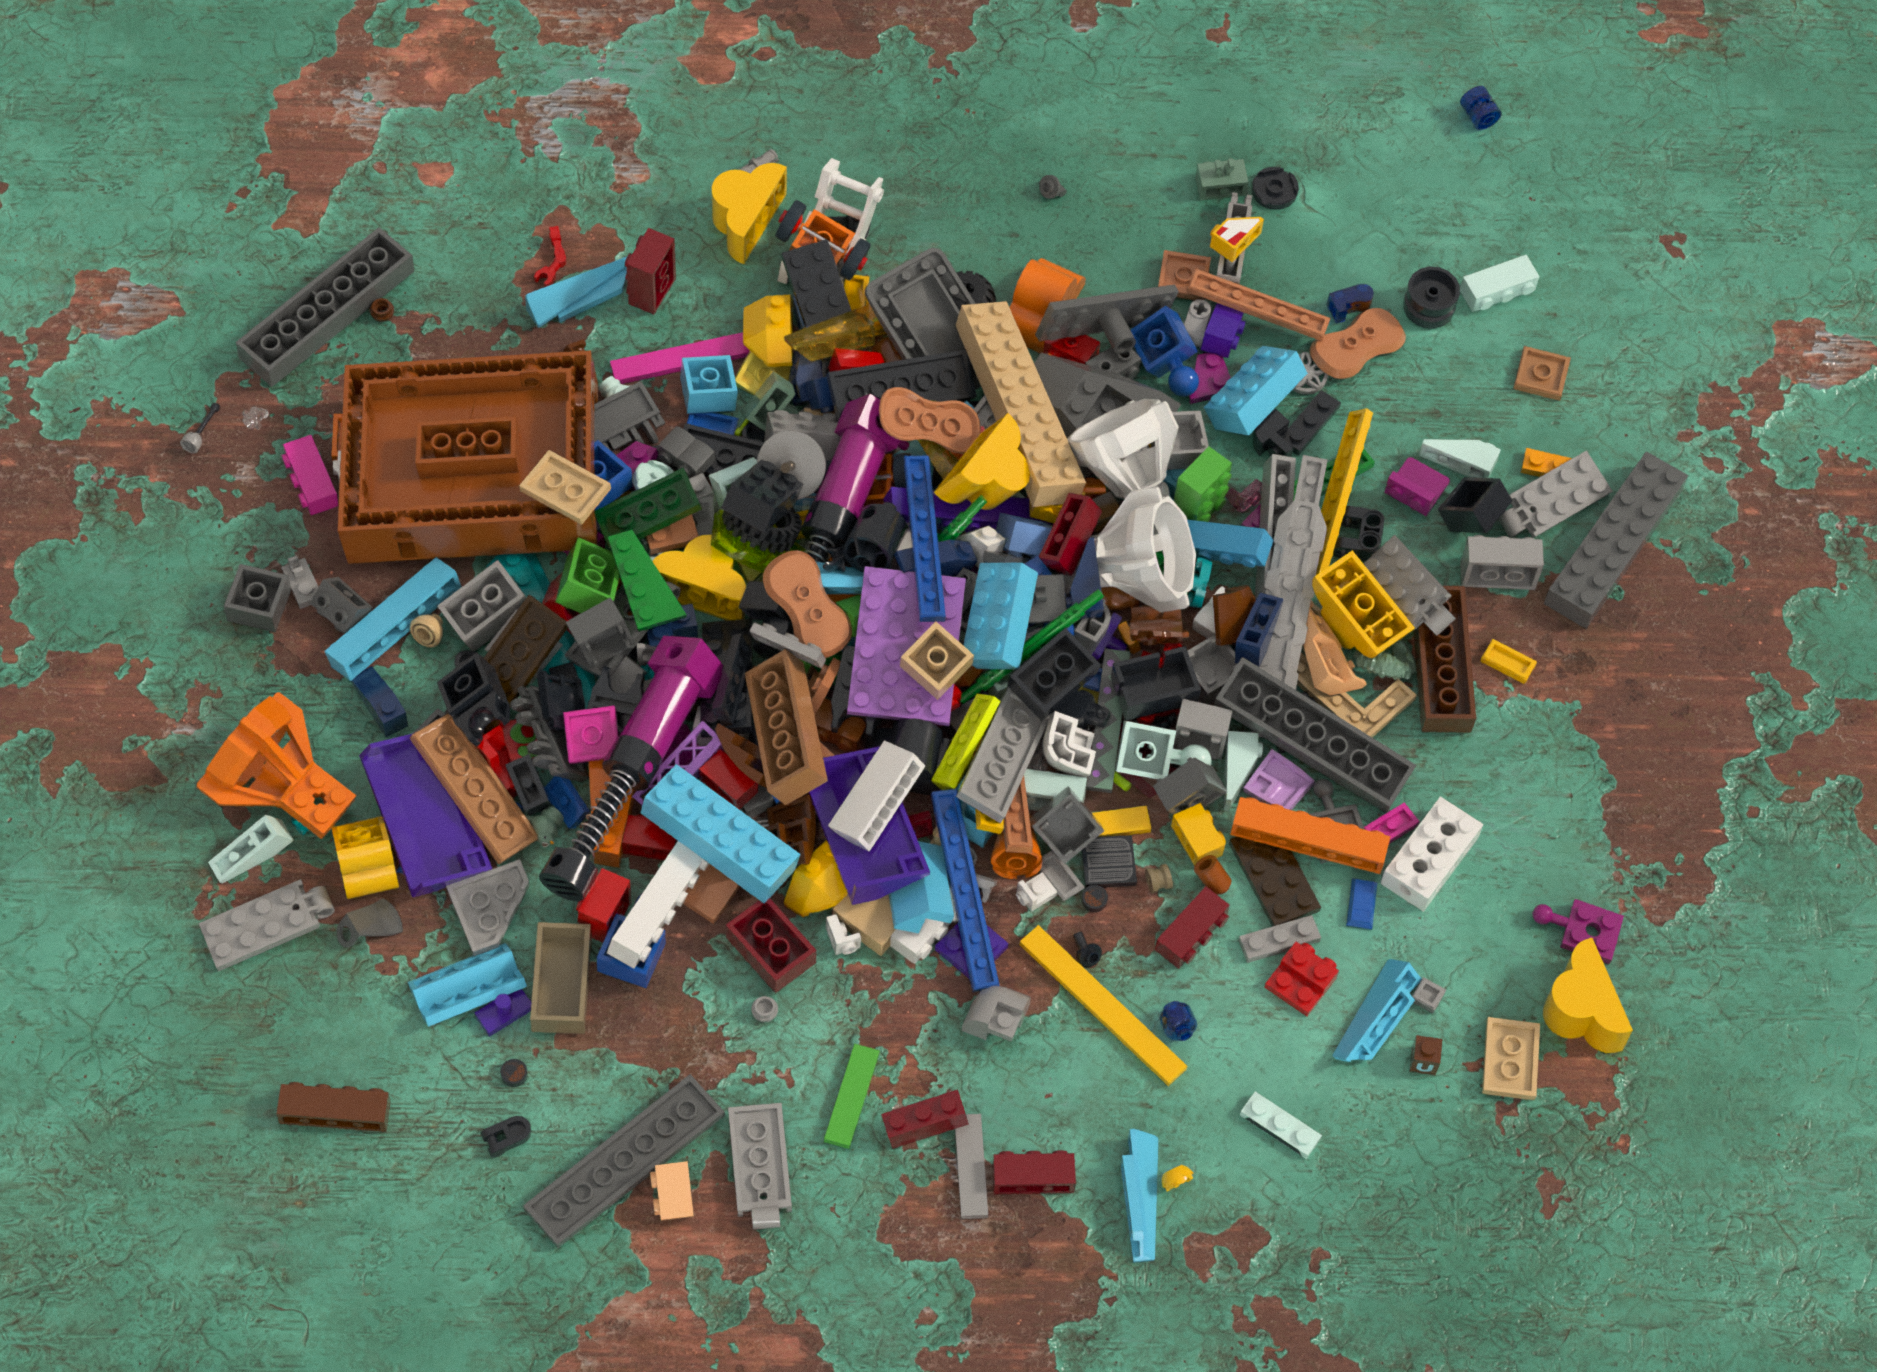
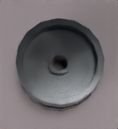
M1431 266L1421 268L1412 274L1404 297L1403 309L1406 316L1414 324L1423 328L1434 329L1442 327L1451 321L1460 296V285L1456 277L1443 268Z

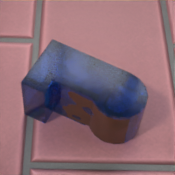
M1358 284L1329 293L1327 307L1336 324L1344 322L1347 314L1368 310L1372 304L1374 291L1367 284Z

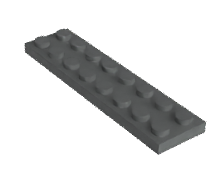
M690 1074L524 1204L523 1209L552 1243L559 1248L650 1176V1172H655V1165L665 1164L723 1118L725 1112Z

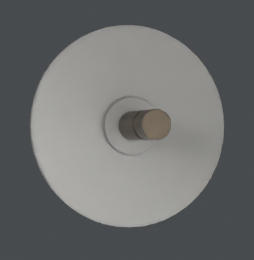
M787 430L774 434L763 444L759 451L757 463L761 459L769 461L783 473L794 475L798 481L804 484L797 500L811 495L823 481L826 471L824 453L819 444L803 432Z

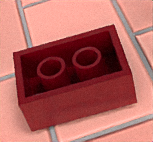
M651 228L647 229L644 236L640 235L636 243V249L633 254L629 253L625 260V267H627L625 280H627L626 293L628 294L629 305L653 315L656 313L676 280L675 238Z
M770 898L765 904L758 900L726 924V938L775 994L816 964L817 950Z

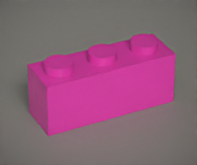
M312 435L283 444L285 454L281 455L285 468H291L293 474H290V479L293 487H299L301 493L298 494L302 508L307 507L312 516L339 506L337 493Z

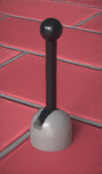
M218 403L211 404L210 412L195 433L188 432L180 441L183 449L190 453L198 452L202 445L200 434L214 413L220 410Z

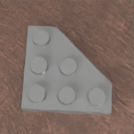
M520 859L446 886L473 956L499 947L530 886Z

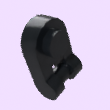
M514 1116L484 1129L480 1134L483 1141L489 1145L488 1152L490 1156L495 1158L504 1154L505 1151L528 1141L531 1137L530 1122L523 1116ZM504 1133L506 1139L499 1142L497 1136Z

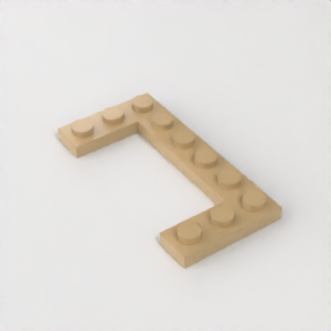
M1314 604L1312 610L1320 617L1321 609ZM1300 654L1297 669L1299 674L1297 685L1304 692L1307 691L1310 697H1314L1315 702L1372 738L1416 699L1417 695L1400 679H1397L1365 709L1346 692L1330 696L1314 688L1307 658L1304 654Z

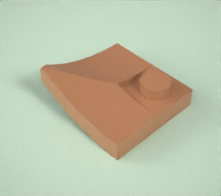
M691 514L645 538L652 555L686 547L691 540L698 537V533Z
M709 864L705 871L700 869L697 873L700 877L694 888L688 887L685 891L688 895L683 904L714 924L731 902L740 886Z

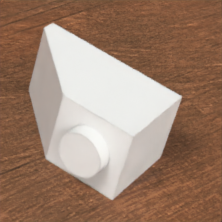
M986 526L962 534L955 540L970 542L978 561L975 565L979 568L980 563H989L982 561L984 551L1003 552L1006 539L990 526Z

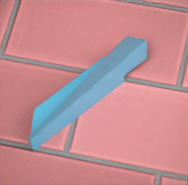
M627 257L526 294V311L539 328L554 317L561 323L623 293L627 267H625Z
M816 562L826 594H862L863 572L846 566L845 572L840 570L826 571L822 567L825 563Z
M1394 959L1387 960L1332 1056L1335 1059L1346 1062L1358 1059H1373L1415 1001L1410 992L1421 982L1422 978L1409 962Z
M1130 1129L1128 1135L1130 1155H1122L1120 1167L1133 1263L1148 1262L1155 1259L1158 1137L1137 1129Z

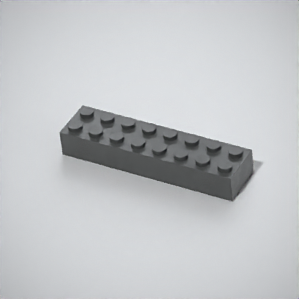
M378 227L235 342L239 359L273 387L369 309L376 299L385 296L414 272L412 254Z
M1646 451L1550 587L1544 605L1587 629L1682 492L1689 475Z
M1243 657L1213 704L1216 707L1233 710L1231 718L1384 813L1388 812L1417 766Z

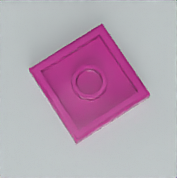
M607 706L563 712L569 763L576 764L604 760L619 736L616 707Z

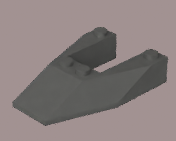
M1041 353L1034 363L1066 438L1082 425L1113 409L1122 407L1132 400L1135 402L1142 399L1166 401L1172 412H1177L1181 406L1180 403L1163 392L1115 372Z

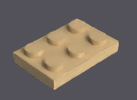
M550 450L519 485L520 491L581 525L611 490V484Z
M1487 1018L1482 1094L1535 1100L1537 1094L1540 1037L1539 1023Z

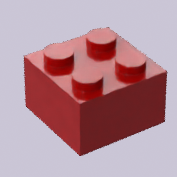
M601 868L598 876H596L590 886L586 897L578 902L576 911H578L577 922L579 924H591L593 939L603 943L615 915L624 916L632 903L630 880Z

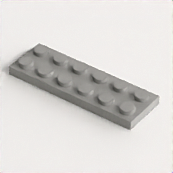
M1008 687L1000 700L956 797L1001 823L1007 814L1039 743L1049 716L1041 722Z

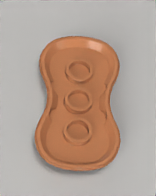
M1372 308L1358 314L1346 329L1325 334L1322 341L1315 339L1310 346V355L1315 364L1327 375L1333 378L1346 379L1356 375L1369 359L1377 355L1399 350L1406 340V335L1402 326L1392 314L1381 308Z
M903 387L888 389L880 400L879 416L882 427L887 434L899 440H930L949 451L964 454L981 432L977 413L973 408L961 401H930Z
M798 550L786 552L772 560L764 570V588L771 599L787 612L793 625L794 635L799 639L798 642L805 645L812 643L820 647L825 658L841 651L851 639V622L847 614L831 601L826 594L820 570L815 560L807 553Z

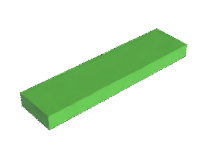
M854 1043L824 1142L850 1149L880 1050Z

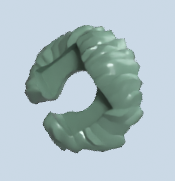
M1401 639L1394 644L1392 655L1380 653L1374 658H1369L1358 650L1353 654V658H1356L1357 667L1363 670L1367 669L1368 673L1378 674L1380 678L1386 676L1388 678L1392 677L1394 680L1401 678L1408 680L1411 674L1416 672V660L1406 643Z

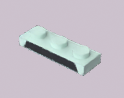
M1254 1092L1240 1112L1241 1117L1305 1159L1308 1158L1322 1137L1321 1134L1257 1092Z

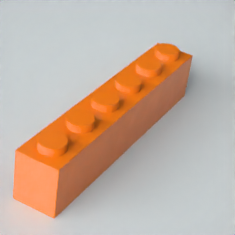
M1240 797L1230 835L1377 874H1381L1391 837L1377 830L1368 831L1354 824L1334 822L1333 819L1328 817L1319 818L1311 816L1305 811H1292L1278 804L1262 803L1252 797Z

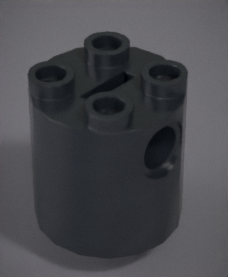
M885 502L883 504L865 506L844 544L843 553L851 566L864 573L865 566L883 569L890 567L895 557L894 553L898 551L908 531L905 519L896 511L897 509L894 504Z

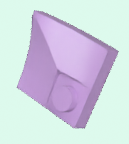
M1271 750L1244 786V792L1262 803L1278 804L1285 809L1292 810L1314 786L1315 781L1287 758Z

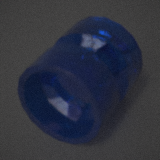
M1485 86L1474 87L1461 97L1460 105L1466 114L1469 115L1471 122L1477 130H1484L1493 126L1502 116V111L1496 102L1492 101V96Z

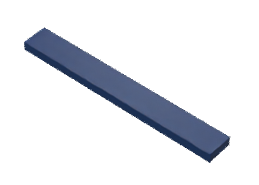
M904 456L903 463L919 622H945L946 614L929 456Z
M957 788L935 791L931 793V800L972 991L978 992L991 986H1000L960 800L956 797L958 793Z

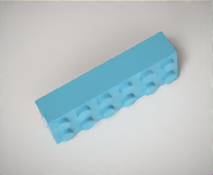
M677 764L644 798L641 809L642 815L764 904L796 869L800 853Z

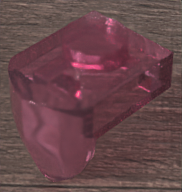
M1256 478L1241 493L1229 488L1225 496L1236 510L1244 513L1251 505L1255 507L1261 501L1262 482Z

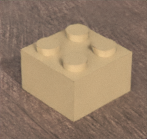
M935 622L901 656L900 667L938 700L972 665L974 655L940 624Z

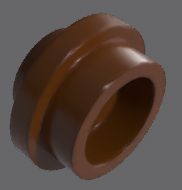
M385 298L376 299L370 306V315L376 321H387L394 315V306Z

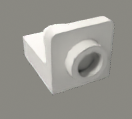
M1040 873L1026 883L1023 880L1019 881L1016 896L1023 906L1027 905L1032 912L1056 897L1057 891L1046 876Z
M837 914L826 917V931L835 955L841 953L845 955L851 954L860 948V933L848 936L844 922H839Z

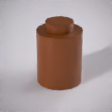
M1214 855L1201 858L1194 866V872L1204 886L1216 895H1222L1228 891L1232 880Z

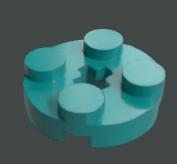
M1197 558L1194 571L1198 572V574L1194 573L1193 588L1191 589L1193 592L1189 591L1188 593L1190 607H1202L1212 568V561L1208 559Z

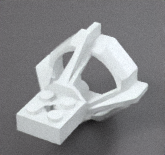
M1159 399L1129 401L1124 406L1113 409L1082 425L1067 438L1078 465L1088 467L1115 494V497L1125 499L1132 491L1159 487L1162 497L1169 496V488L1163 480L1166 477L1167 467L1179 427L1166 401L1160 402ZM1155 441V447L1149 448L1148 444ZM1155 525L1153 526V535L1158 534Z
M1159 487L1130 492L1103 531L1098 535L1090 536V538L1094 537L1101 588L1108 586L1117 587L1159 612L1187 608L1189 606L1187 592L1193 588L1196 559L1187 517L1169 496L1162 497ZM1155 525L1158 534L1153 535V526ZM1162 550L1164 555L1163 575L1155 553ZM1081 558L1072 576L1063 574L1066 594L1070 592Z

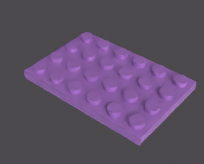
M865 566L847 714L893 720L916 718L935 725L949 726L954 684L937 700L900 667L901 656L935 623L919 622L914 572L908 571L903 573L900 570ZM942 576L946 618L945 622L937 623L959 641L966 578Z

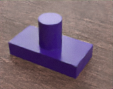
M1116 613L1111 615L1108 630L1092 654L1096 660L1101 657L1104 649L1125 651L1127 647L1126 643L1113 636L1122 619Z
M522 989L508 995L499 994L493 1002L476 1011L475 1017L490 1037L531 1012L532 1002Z

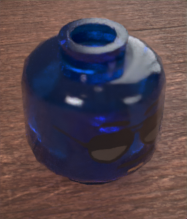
M1179 1001L1170 1002L1163 1007L1159 1016L1161 1026L1166 1036L1171 1040H1188L1192 1037L1198 1026L1196 1017L1187 1003Z

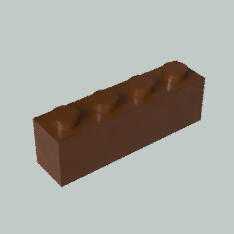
M290 1082L289 1084H281L276 1115L279 1124L387 1132L391 1101L389 1092L379 1088H371L368 1091L358 1090L353 1086L331 1088V1086L326 1084L305 1086L299 1082Z

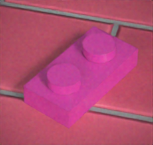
M1404 802L1365 826L1364 829L1368 831L1377 830L1384 833V835L1391 836L1390 844L1419 826L1420 821Z

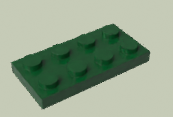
M681 468L595 510L594 514L611 550L608 541L609 536L633 530L638 540L702 510V507L685 469Z

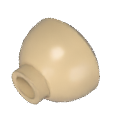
M437 614L420 615L410 622L409 628L413 638L423 646L436 647L443 636V620Z

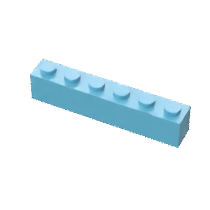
M437 557L434 558L324 651L331 667L349 681H352L410 631L409 625L414 618L420 615H429L441 602L462 587L456 571Z

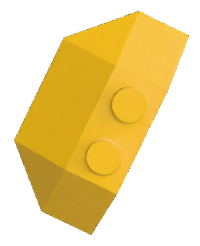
M792 295L765 296L744 307L743 345L755 356L763 360V363L768 367L793 366Z
M827 840L812 853V858L808 865L801 864L795 869L788 888L784 905L801 917H806L809 913L820 912L834 907L848 895Z

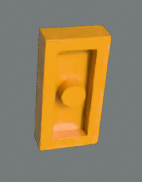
M1526 448L1521 473L1541 477L1572 458Z

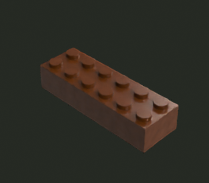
M1443 586L1451 595L1443 606L1454 616L1455 620L1438 636L1424 622L1416 630H1413L1421 732L1471 733L1476 721L1465 586Z

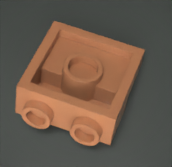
M834 657L829 666L824 664L820 673L814 671L811 679H807L814 716L839 670L841 661Z

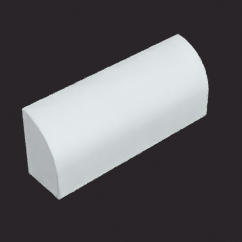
M884 741L828 826L852 844L870 851L923 771L925 765L914 753Z

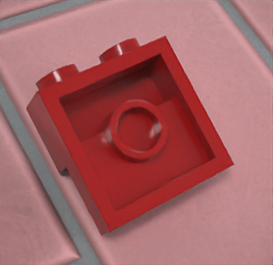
M1296 941L1283 957L1278 968L1267 980L1264 988L1308 1017L1337 979L1339 970L1336 969L1337 965L1332 959L1328 957L1322 959L1314 954L1315 949L1305 942L1300 944Z

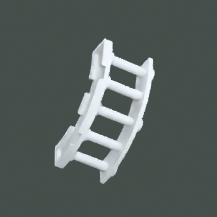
M831 158L821 171L815 198H818L815 210L824 214L826 209L829 210L831 208L860 220L848 248L849 251L860 238H865L876 204L880 202L884 193V189L881 188L883 178L879 177L870 187L841 175V172L838 171L840 161ZM840 184L867 195L864 211L834 200V197L831 196L834 185ZM809 211V213H808V215H807V218H806L804 224L806 223L807 219H808L809 216L811 215L812 211ZM840 260L837 265L839 274L844 265L843 260ZM781 261L778 281L787 284L789 278L784 263ZM840 276L841 281H842V284H843V281H844L845 278H843V277Z

